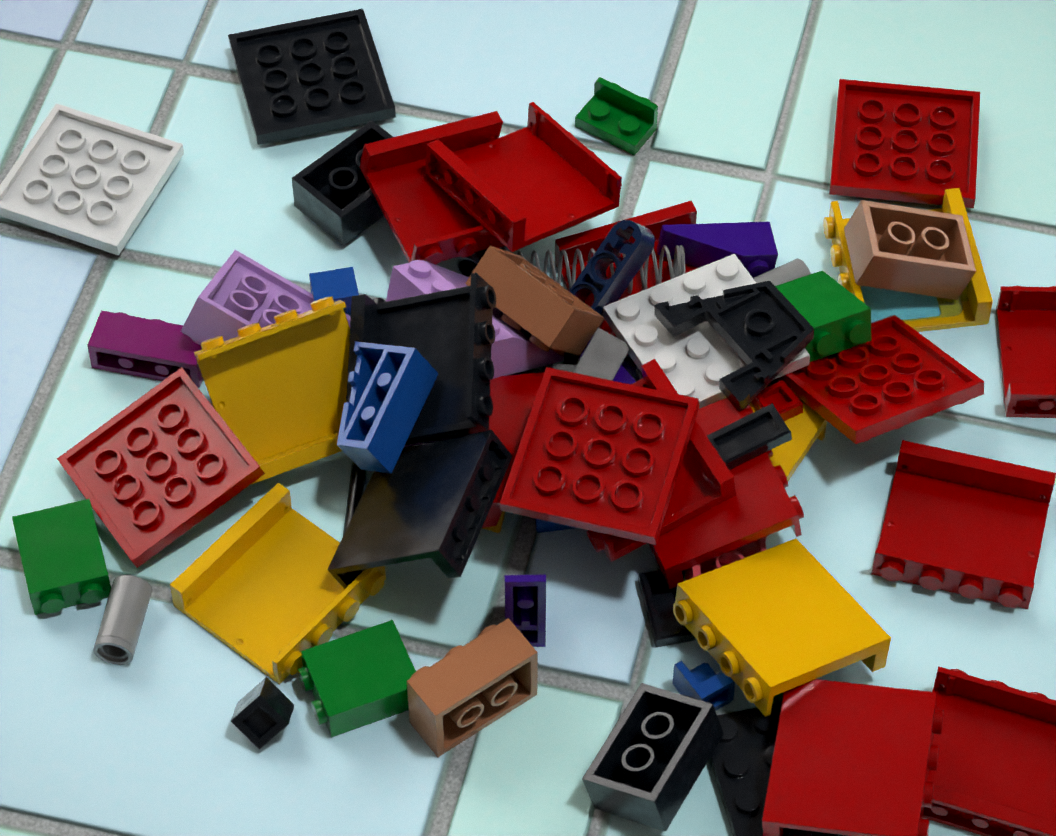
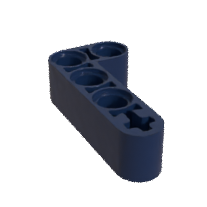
M631 220L617 222L569 292L584 303L586 298L593 293L594 303L591 308L603 316V307L619 300L651 254L655 244L653 233L649 228ZM631 236L635 239L634 243L629 240ZM620 252L622 254H625L626 256L623 258L619 256L618 253ZM615 262V273L611 278L607 279L606 270L611 263Z

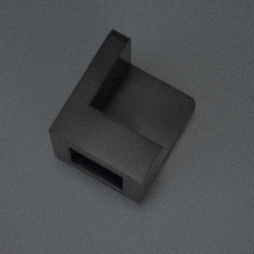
M265 677L238 701L231 722L258 749H261L289 724L294 704Z

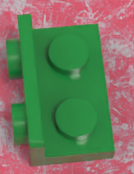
M599 77L594 82V96L575 116V127L635 156L657 130L658 106L645 97H640L616 83H611Z

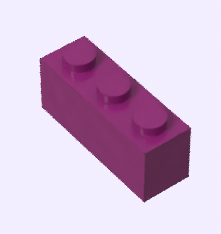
M101 310L87 344L92 368L163 381L182 367L198 388H200L203 381L194 352L202 350V347L195 343L191 337L180 332L183 325L168 323L160 319L130 316L123 312L113 313Z

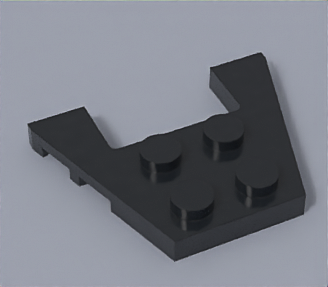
M771 281L723 290V295L701 299L699 295L691 296L690 301L687 303L669 306L667 301L654 305V316L673 337L705 321L709 322L746 363V366L719 379L720 391L739 412L745 409L814 339V328Z

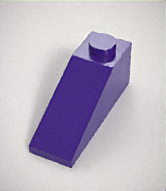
M770 222L662 225L657 246L658 255H660L661 249L665 245L669 249L671 259L674 260L675 246L682 245L685 253V264L697 268L735 254L752 278L774 269L778 258V251Z
M504 575L505 620L509 618L533 647H546V575Z

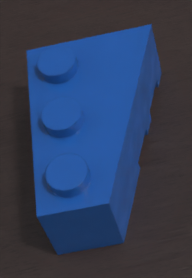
M355 341L353 352L357 355L355 371L349 372L348 383L352 388L349 402L344 403L337 446L361 470L391 474L439 373L416 348Z

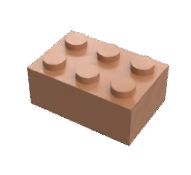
M861 200L844 228L856 285L958 300L976 272L962 215Z
M489 246L472 272L477 273L493 287L496 294L495 307L504 313L501 319L517 330H521V328L527 330L532 334L529 340L544 351L548 352L551 349L562 356L566 352L580 356L604 320L603 316L520 255ZM471 275L465 283L467 286H470Z
M509 618L498 625L493 624L486 627L477 638L464 646L458 645L452 648L443 659L430 667L424 666L418 669L407 680L410 724L434 754L440 757L537 695L538 652Z

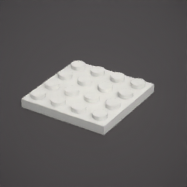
M56 103L0 184V216L119 256L184 155L183 144Z
M732 254L603 307V317L617 338L628 343L630 347L628 354L641 373V365L655 359L679 395L699 398L700 409L727 398L719 389V379L746 366V363L709 322L705 321L673 337L654 316V305L667 301L669 306L687 303L690 301L691 296L699 295L701 299L723 295V290L755 284L756 282L737 256ZM804 348L774 379L808 366L810 354Z

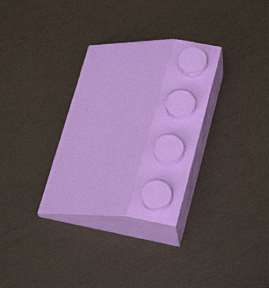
M234 250L198 296L180 332L191 337L199 345L206 340L218 336H223L224 341L238 337L237 330L247 325L259 322L261 328L276 323L274 316L283 312L296 309L299 315L312 310L310 303L314 302L313 294L241 252ZM345 313L350 327L351 316Z
M414 260L410 263L393 266L386 302L466 287L465 283L469 277L424 260ZM496 307L493 308L492 324L495 330V341L491 347V360L494 366L493 379L564 361L565 354L562 356L551 349L547 352L537 347L529 340L532 335L524 328L517 330L501 319L504 313Z

